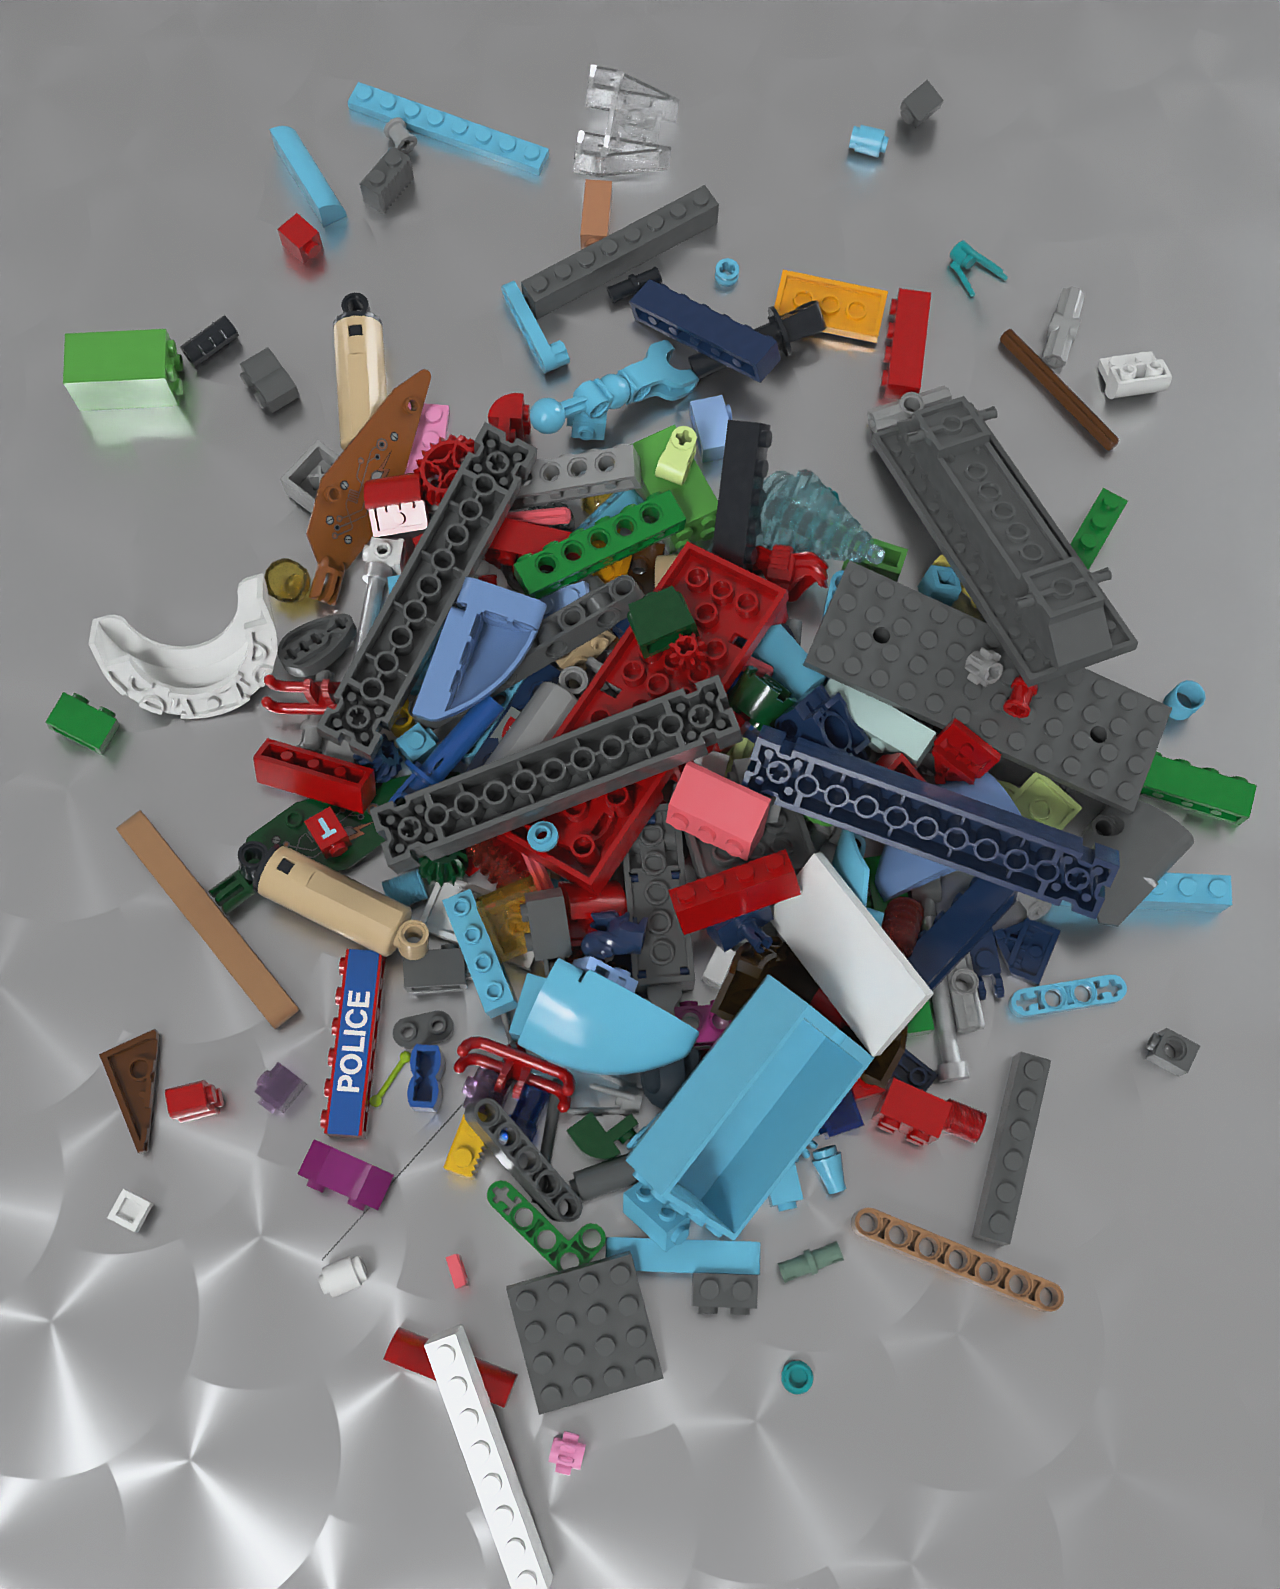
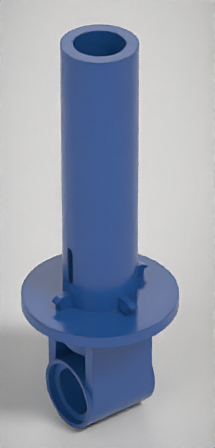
M491 696L486 697L468 710L423 764L415 761L416 764L414 765L406 759L404 763L412 774L391 797L390 801L396 804L398 800L405 798L404 796L442 782L499 717L504 708Z

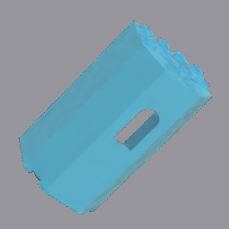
M767 974L627 1155L626 1162L635 1170L632 1175L646 1187L649 1184L651 1185L652 1190L650 1193L664 1205L670 1201L669 1205L682 1216L688 1212L687 1216L700 1227H703L706 1223L705 1227L718 1238L724 1234L735 1241L873 1061L874 1057L811 1005Z

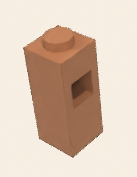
M590 179L585 181L580 233L581 250L609 236L612 181Z

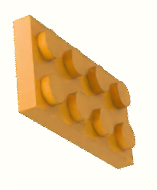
M783 270L774 307L779 315H783L800 305L818 300L827 326L821 332L877 343L888 291Z

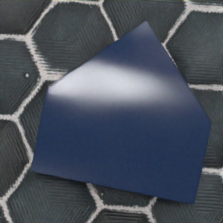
M1026 918L1018 924L993 931L1010 975L1032 985L1039 986L1061 930Z

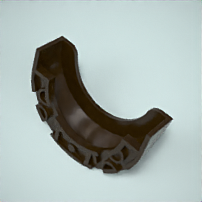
M770 936L772 944L769 949L760 944L765 951L763 953L756 952L749 942L739 947L731 961L710 1012L717 1014L723 1020H733L767 974L771 975L809 1005L820 987L788 944L782 942L778 936ZM907 1025L881 1055L874 1057L873 1061L860 1076L865 1083L877 1085L883 1089L886 1087L905 1052L908 1034ZM845 1026L842 1029L837 1027L868 1052L850 1027Z

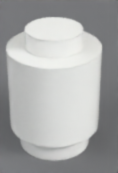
M350 1255L322 1268L323 1275L318 1276L323 1293H330L332 1298L362 1286V1282L368 1280V1274L360 1255L354 1258Z

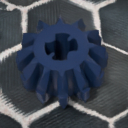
M385 733L382 734L384 742L373 763L357 754L353 755L358 765L374 769L375 782L380 784L393 779L402 770L400 763L403 761V758L398 754L400 749L394 746V740H388Z

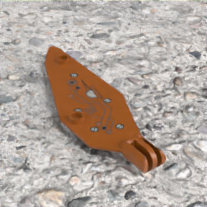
M420 370L392 390L321 478L306 531L307 538L318 563L309 598L336 606L346 570L363 550L364 545L373 537L369 511L365 509L364 483L366 480L405 474L431 380V374L428 370ZM409 402L411 404V410L408 407Z

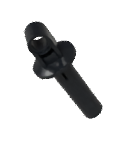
M815 300L800 305L783 315H779L774 306L768 307L769 323L754 330L763 335L773 337L777 341L778 349L780 351L782 349L785 356L788 357L792 355L791 342L821 332L827 326L819 302ZM700 352L688 357L690 367L699 379L728 367Z

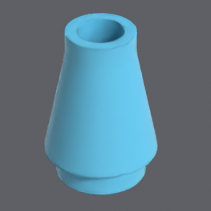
M836 1145L826 1146L813 1151L814 1159L812 1163L827 1187L828 1193L834 1194L847 1189L844 1181L841 1151L837 1150Z

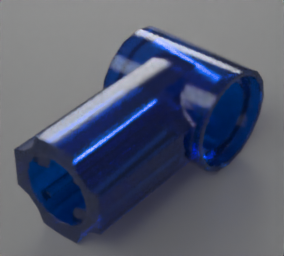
M527 1084L520 1099L517 1101L513 1113H510L509 1117L528 1139L533 1142L538 1130V1121L549 1100L550 1094ZM501 1129L498 1139L507 1142L508 1135L504 1129Z

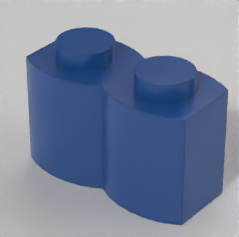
M416 1044L412 1050L410 1068L413 1077L408 1085L407 1097L409 1105L414 1111L437 1112L441 1105L442 1088L439 1080L444 1072L445 1060L438 1045Z

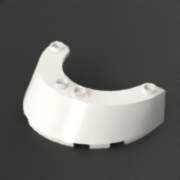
M263 573L247 577L239 583L237 588L238 606L233 620L222 633L207 642L192 646L161 644L141 635L123 617L107 615L92 620L88 643L103 674L121 695L126 694L137 701L139 707L159 715H162V712L181 715V719H199L221 715L248 702L251 695L260 687H264V677L272 674L278 651L277 632Z

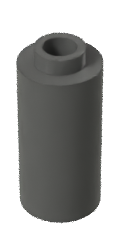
M627 1153L573 1172L574 1179L569 1180L571 1189L578 1197H581L582 1202H586L637 1184L639 1181L632 1175L635 1170L626 1162L627 1155L629 1154Z

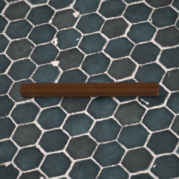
M1012 329L1006 330L1001 335L1000 341L1107 451L1112 450L1118 445L1119 438Z

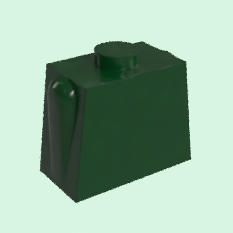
M673 586L658 592H650L642 599L628 604L630 611L627 613V619L644 659L669 649V644L675 643L679 638V634L691 636L692 633H695L696 637L699 636L696 622L689 611L683 595L676 591Z

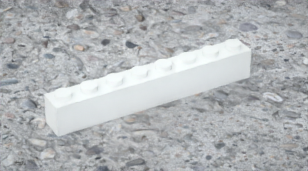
M460 1324L433 1334L424 1347L512 1589H550L553 1574L464 1327Z

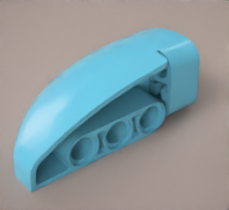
M558 958L532 1007L518 1040V1045L562 1068L597 1075H625L646 1072L683 1059L691 1052L699 1036V1031L592 970H588L585 973L584 970Z

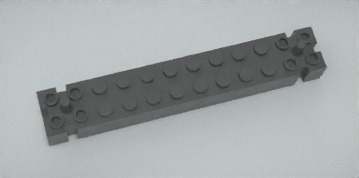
M486 422L483 424L474 441V454L468 451L333 696L337 704L335 710L327 706L317 724L316 730L319 736L339 746L345 740L349 742L351 752L373 763L384 742L383 736L380 733L382 728L388 731L392 728L438 643L451 607L457 608L456 602L465 577H474L520 492L521 478L526 480L537 458L536 447L518 438L512 444L506 441V432Z
M719 675L695 683L697 689L695 692L686 695L683 688L408 794L404 796L406 804L397 806L393 801L370 809L377 833L386 840L380 844L388 867L397 874L421 866L418 858L427 856L431 861H434L708 755L706 747L718 743L721 750L743 741L740 727L732 708L729 706L728 698Z

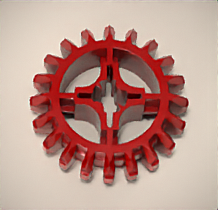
M450 434L447 440L439 436V443L435 445L430 442V449L428 451L421 450L424 458L416 460L419 468L413 471L421 473L422 491L427 498L426 500L433 506H439L468 451L474 454V440L471 438L467 439L462 434L458 438ZM435 475L439 476L438 488L435 487Z

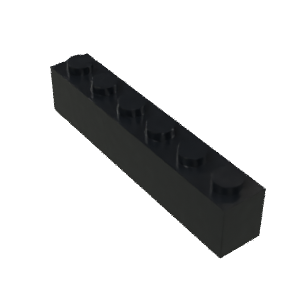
M728 420L712 553L752 573L753 565L758 557L756 539L761 531L760 507L763 506L765 501L763 483L769 470V463L766 459L768 448L772 444L771 425Z

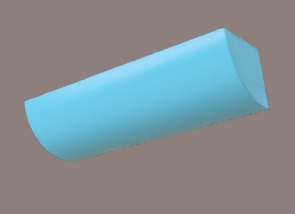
M277 126L269 129L275 150L322 226L326 227L346 217L345 209L297 132L288 126Z
M781 624L770 626L751 656L773 666L772 678L792 693L789 698H796L798 700L807 691L821 684L823 685L826 676L803 666L807 653ZM740 636L737 638V641L744 646L747 640Z

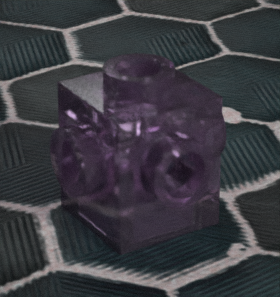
M479 1066L473 1077L468 1076L464 1083L462 1094H465L466 1098L463 1108H466L473 1100L486 1098L495 1100L504 1108L513 1079L509 1078L501 1093L496 1092L494 1087L499 1073ZM481 1105L478 1112L488 1115L487 1109Z

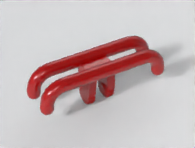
M268 674L264 677V683L270 689L285 693H304L309 703H283L265 696L262 698L261 704L268 711L278 714L323 715L327 706L335 710L337 704L333 696L341 682H332L330 679H323L322 681H313V679L283 681Z
M480 1036L465 1039L458 1046L457 1054L460 1058L453 1066L456 1073H463L471 1065L479 1066L499 1074L494 1087L496 1092L501 1093L507 1081L511 1078L518 1081L514 1085L512 1098L519 1100L526 1085H530L557 1096L559 1099L557 1108L561 1113L569 1110L571 1095L575 1091L576 1081L568 1069ZM473 1049H481L507 1060L504 1063L483 1054L469 1052ZM532 1069L560 1079L563 1085L531 1073Z

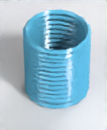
M1186 680L1180 682L1165 696L1163 704L1172 707L1169 717L1175 720L1189 718L1204 705L1206 699L1205 691L1195 681ZM1177 693L1184 694L1189 698L1191 708H1187L1179 702Z
M419 869L411 872L408 871V873L385 880V882L382 881L385 895L406 906L429 898Z

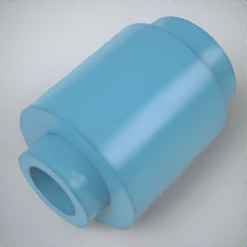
M865 125L860 127L854 126L849 148L855 149L854 152L879 157L880 152L885 153L889 137L884 136L885 130Z

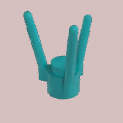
M964 240L956 244L950 252L949 257L953 260L950 267L956 271L971 297L975 296V292L961 268L969 269L977 261L1001 279H1008V276L1003 273L1002 268L975 251Z

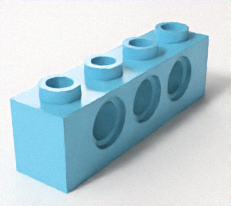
M468 889L442 900L485 1013L492 1019L516 1009L518 1000L477 896L471 889Z

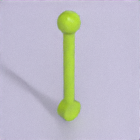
M403 1051L400 1054V1061L377 1095H373L370 1098L371 1106L379 1107L382 1105L383 1095L404 1064L410 1061L411 1053L409 1051Z

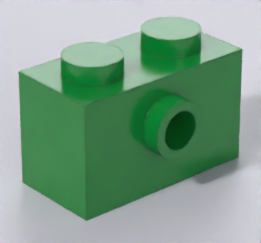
M63 692L45 722L48 728L103 755L120 726L115 718L116 714L102 706L96 709L88 705L90 701L77 693H73L71 696Z

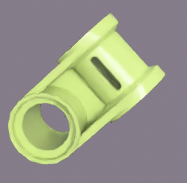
M680 426L674 429L666 449L658 461L655 471L656 477L681 486L684 485L697 450V436L692 428Z

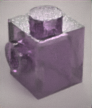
M277 1062L271 1071L266 1070L260 1076L256 1083L258 1087L254 1092L261 1097L258 1103L271 1113L276 1109L285 1113L307 1083L284 1065Z

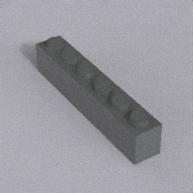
M1019 1052L1013 1056L972 1237L1001 1246L1010 1245L1051 1064L1049 1059L1025 1052Z

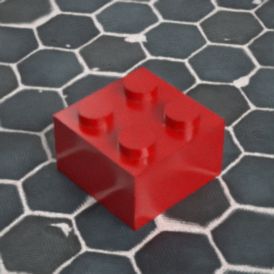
M896 1078L890 1080L885 1087L886 1091L881 1094L871 1118L878 1122L877 1127L893 1134L895 1130L906 1134L905 1139L918 1146H923L924 1143L930 1144L938 1140L952 1103Z

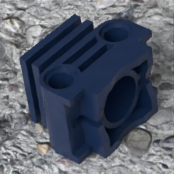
M822 684L807 691L796 703L776 719L775 729L786 732L785 740L796 743L798 737L865 761L870 759L864 750L871 742L866 733L852 719L841 694L837 692L829 696Z

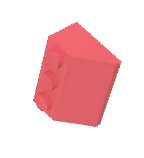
M690 761L686 763L668 804L666 823L672 825L677 830L685 831L699 838L704 843L712 844L726 851L731 856L748 861L763 837L771 799Z

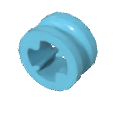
M726 258L720 260L715 267V280L721 286L729 287L734 285L739 277V265L733 259ZM727 269V271L731 273V275L727 276V274L723 272V270Z

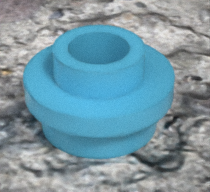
M547 821L535 823L527 834L528 843L534 850L539 852H546L554 848L559 838L556 827ZM544 831L547 832V836L544 839H537L538 834Z

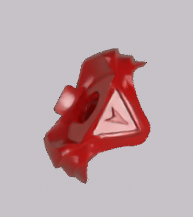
M775 544L772 550L762 545L756 546L758 557L753 565L752 573L757 576L764 574L768 581L786 589L789 596L788 602L797 601L815 582L820 587L828 588V574L826 570L829 566L817 554L810 551L793 553L794 548L786 545Z

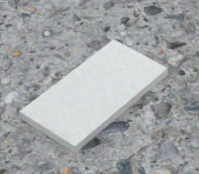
M822 852L814 853L796 876L801 895L776 903L771 909L774 919L770 922L872 1057L879 1056L934 993Z

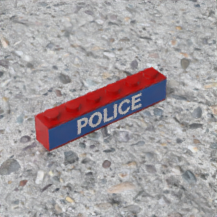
M346 949V955L341 957L339 963V975H343L342 987H337L335 1003L339 1005L338 1017H334L332 1022V1035L336 1036L335 1047L329 1049L328 1066H332L331 1079H326L324 1096L328 1097L327 1110H322L320 1120L321 1128H325L324 1134L331 1137L366 1139L387 958L372 950Z

